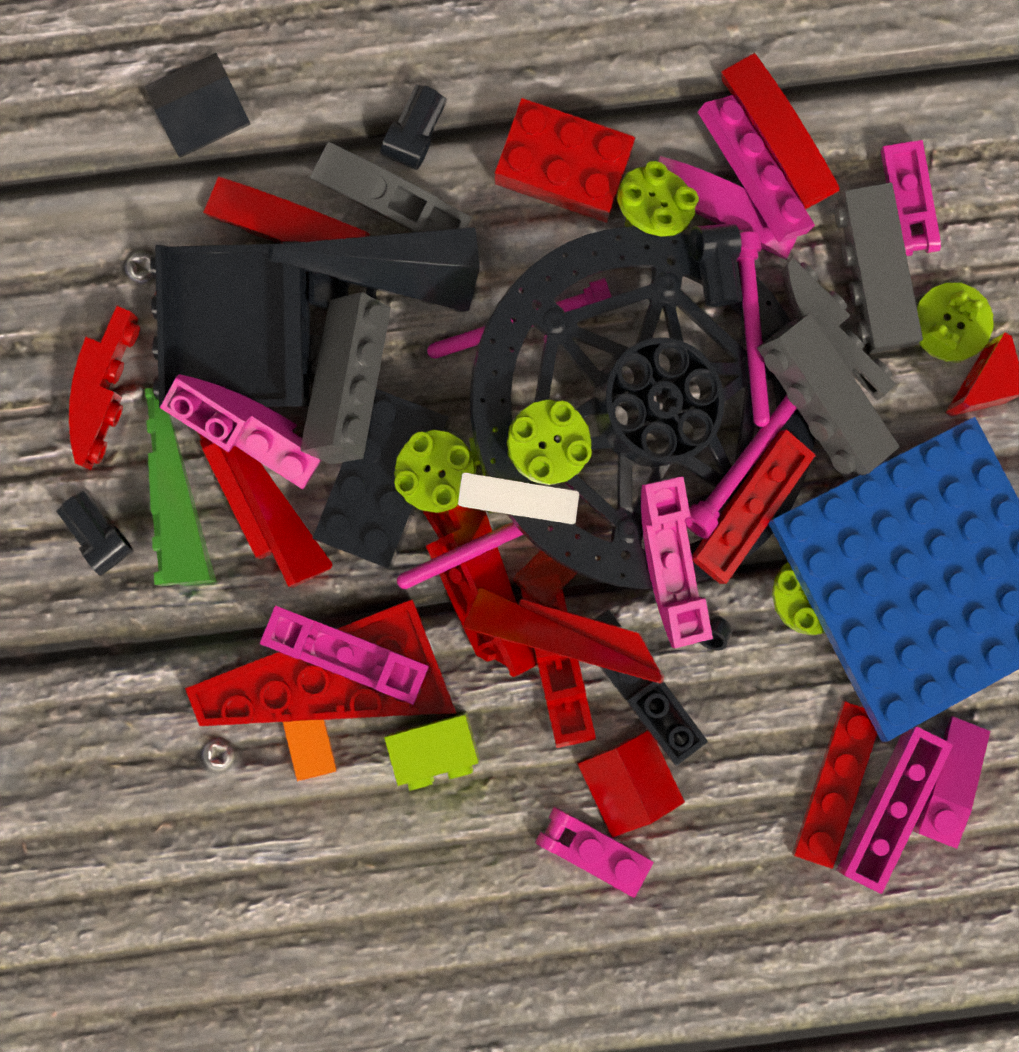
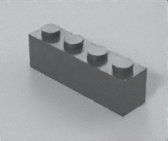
M891 182L846 190L838 199L839 204H835L834 214L837 227L844 229L846 243H842V257L845 266H851L854 282L849 283V293L853 306L858 305L861 321H857L858 338L863 344H866L868 354L915 346L923 338L893 184Z
M363 292L329 301L300 451L329 464L363 459L391 307Z
M811 313L788 322L757 347L764 358L767 368L775 374L787 392L789 401L797 407L809 425L810 432L819 440L831 458L834 468L841 473L845 481L859 475L869 474L900 447Z

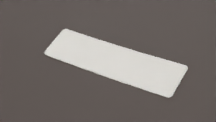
M463 473L458 505L574 524L576 522L579 492Z

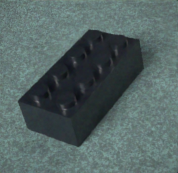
M376 389L363 459L342 463L312 539L392 570L416 510V507L408 503L395 488L397 457L404 445L415 433L431 430L447 432L450 424L449 417ZM430 465L425 468V471L429 472L431 470Z

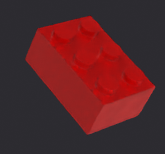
M521 98L495 171V185L607 223L636 137Z

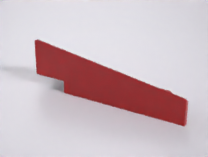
M198 433L201 439L199 442L255 557L263 559L273 554L288 587L291 588L330 570L333 566L332 562L318 542L312 539L313 535L261 462L236 446L227 452Z
M457 505L451 510L439 513L423 511L439 538L426 545L431 559L492 531L486 510ZM498 547L439 574L462 626L480 588L487 589L517 604ZM464 629L476 656L486 662L496 660L507 666L509 675L512 677L528 671L537 664L532 647Z
M480 588L463 625V628L649 681L662 683L664 680V674L657 666L641 633L528 600L520 599L519 604H516L487 589Z

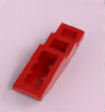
M753 53L721 71L722 82L737 99L804 208L808 209L840 191L836 179L801 119L757 54Z
M220 176L216 180L203 211L204 214L212 219L243 228L252 235L279 244H283L282 242L285 241L311 242L370 236L368 232L340 220Z
M559 575L520 583L524 600L568 612ZM534 648L556 748L596 740L579 661Z

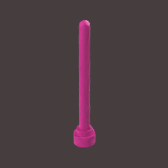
M758 232L740 233L742 246L737 262L739 264L743 298L742 305L753 418L757 426L764 427L770 422L764 358L757 349L763 342L754 261L758 259V252L762 250L761 239Z
M605 278L590 282V287L584 288L582 294L555 303L567 312L611 298V294ZM485 326L432 343L427 348V354L429 357L437 359L476 346L480 342Z
M787 395L770 416V422L759 430L707 500L700 501L697 505L693 504L689 508L691 517L686 518L685 523L692 533L705 539L709 538L719 524L717 519L720 517L718 512L797 409L789 401Z
M513 522L506 524L401 573L397 577V584L402 589H408L523 535V533Z

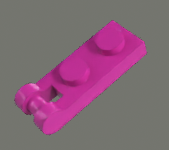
M923 140L883 146L880 152L886 183L892 182L906 256H912L913 251L925 250L926 253L940 251L941 240ZM921 223L923 234L911 236L910 225Z
M554 806L549 815L551 822L545 833L540 831L535 843L635 898L654 861ZM565 828L575 832L569 846L559 841Z

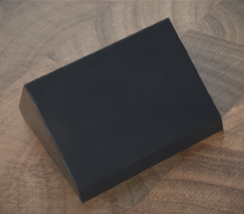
M217 53L145 86L153 108L179 158L251 125Z

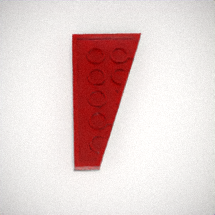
M413 599L340 627L338 630L429 666L414 705L281 652L274 653L185 688L199 726L457 712Z

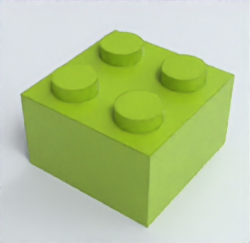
M467 712L391 733L384 737L397 786L407 784L409 791L432 785L435 781L433 776L448 773L449 779L471 774L474 770L473 765L479 764L480 758Z

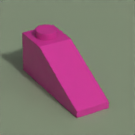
M950 717L943 740L954 745L913 828V832L953 848H958L972 811L991 731L956 717Z

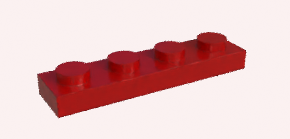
M787 429L779 431L717 519L719 524L709 538L702 540L692 554V561L719 584H727L816 455Z
M842 701L792 852L793 856L830 869L834 867L877 736V732L863 707Z

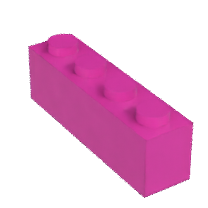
M917 726L901 734L836 871L880 894L883 893L954 744Z

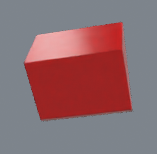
M1004 332L990 341L981 350L945 411L946 414L952 417L1005 404L1019 397V360L1011 335Z
M648 730L577 763L612 838L652 824L685 803L657 742Z

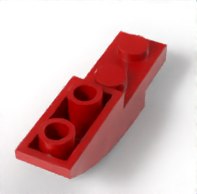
M117 305L101 343L85 337L72 379L69 399L70 443L75 464L88 470H92L94 463L99 464L103 459L107 449V442L104 441L110 426L115 427L122 415L123 405L120 404L122 397L109 390L111 383L116 384L119 381L124 369V362L121 359L127 346L131 348L134 345L140 331V326L137 325L139 318L131 311Z

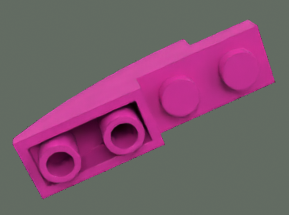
M179 374L160 406L162 410L227 452L234 446L238 447L302 490L308 484L322 461L300 451L302 438L293 433L297 424L264 405L219 385Z

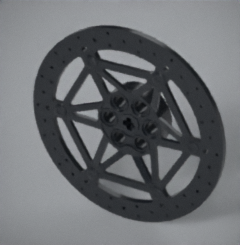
M637 227L607 229L569 241L543 256L509 287L490 316L477 347L470 386V419L475 447L485 476L536 484L519 473L507 455L509 427L513 422L511 410L513 374L523 341L533 325L545 335L534 402L549 400L557 347L560 346L594 387L593 398L575 409L583 419L590 414L594 416L600 435L590 437L591 450L611 448L618 454L617 510L577 475L564 483L571 490L578 491L579 497L613 526L611 540L607 542L593 536L575 524L511 514L507 515L536 547L568 569L595 581L618 587L653 589L646 552L641 546L643 537L641 492L632 507V465L637 464L652 469L645 484L661 481L670 464L678 463L716 488L732 467L716 435L724 413V402L742 388L745 389L735 462L752 441L755 423L747 351L680 290L683 276L702 285L700 265L692 259L690 254L689 235L678 233L673 236L660 237L645 233ZM667 258L671 259L672 266L667 263ZM629 267L652 269L651 284L590 305L565 312L554 301L555 297L569 286L600 272ZM756 276L762 342H765L788 322H791V320L772 292ZM646 299L650 302L636 344L631 347L619 344L577 325L580 321ZM742 301L730 304L729 306L744 321ZM532 302L538 304V310L532 307ZM676 307L684 312L724 349L735 362L711 363L698 349L684 342ZM663 308L669 338H653ZM573 339L611 354L612 358L600 371ZM660 353L665 355L670 362L669 372L660 366ZM765 364L766 380H772L777 408L787 395V392L775 374ZM623 366H627L633 372V384H629L624 380L622 376ZM718 375H736V378L722 388ZM690 381H693L699 387V399H696L690 393ZM617 406L622 407L627 413L628 420L626 425L621 424L616 418L615 411ZM796 409L780 431L787 429L813 452L815 437L810 432L809 425L799 410ZM684 421L689 422L693 427L694 436L692 440L684 434ZM648 433L657 440L658 448L656 453L652 452L646 444ZM554 436V441H555L556 443H559L560 440H556L555 438H556L557 436ZM539 442L540 449L545 448L543 442ZM708 446L720 473L695 458L694 455ZM809 466L771 520L792 509L803 487ZM746 474L743 480L739 483V485L727 499L728 502H730V500L735 495L737 490L740 488L744 480L747 478L748 474ZM710 494L688 501L689 508L693 504L697 505L700 501H706ZM769 524L743 560L748 558L771 537L773 531ZM704 538L689 543L691 556ZM622 551L627 554L626 560H623L621 557ZM693 562L696 582L712 578Z

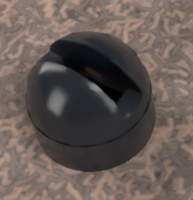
M719 615L710 616L709 620L713 639L699 643L710 650H724L731 637V626L724 617Z

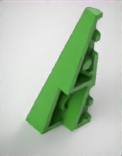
M146 388L145 396L147 398L149 415L146 425L147 432L151 433L153 451L148 453L150 507L155 537H152V548L154 551H157L159 570L154 573V583L158 586L176 584L187 586L217 582L171 415L159 408V400L155 399L153 388Z

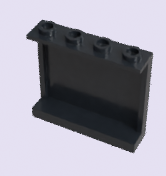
M285 241L282 243H299L300 241ZM276 244L155 245V254L151 256L150 260L151 275L156 279V295L152 297L151 311L153 318L157 319V336L153 338L152 351L154 358L158 360V376L154 378L153 391L155 399L159 400V408L179 374L219 385L252 399L265 407L309 406L311 398L309 272L304 271L300 267L269 261L267 247Z

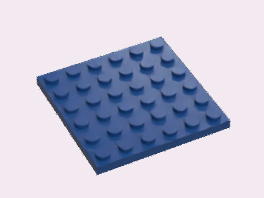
M976 417L886 461L869 474L859 475L769 521L770 528L882 742L892 740L1019 670V499Z

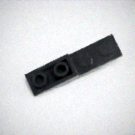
M608 609L594 619L622 627ZM600 667L675 766L708 743V740L664 681L657 683Z

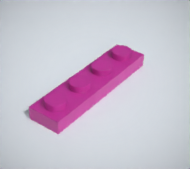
M731 95L705 102L698 111L699 116L778 243L807 234L815 226L814 222L735 96Z

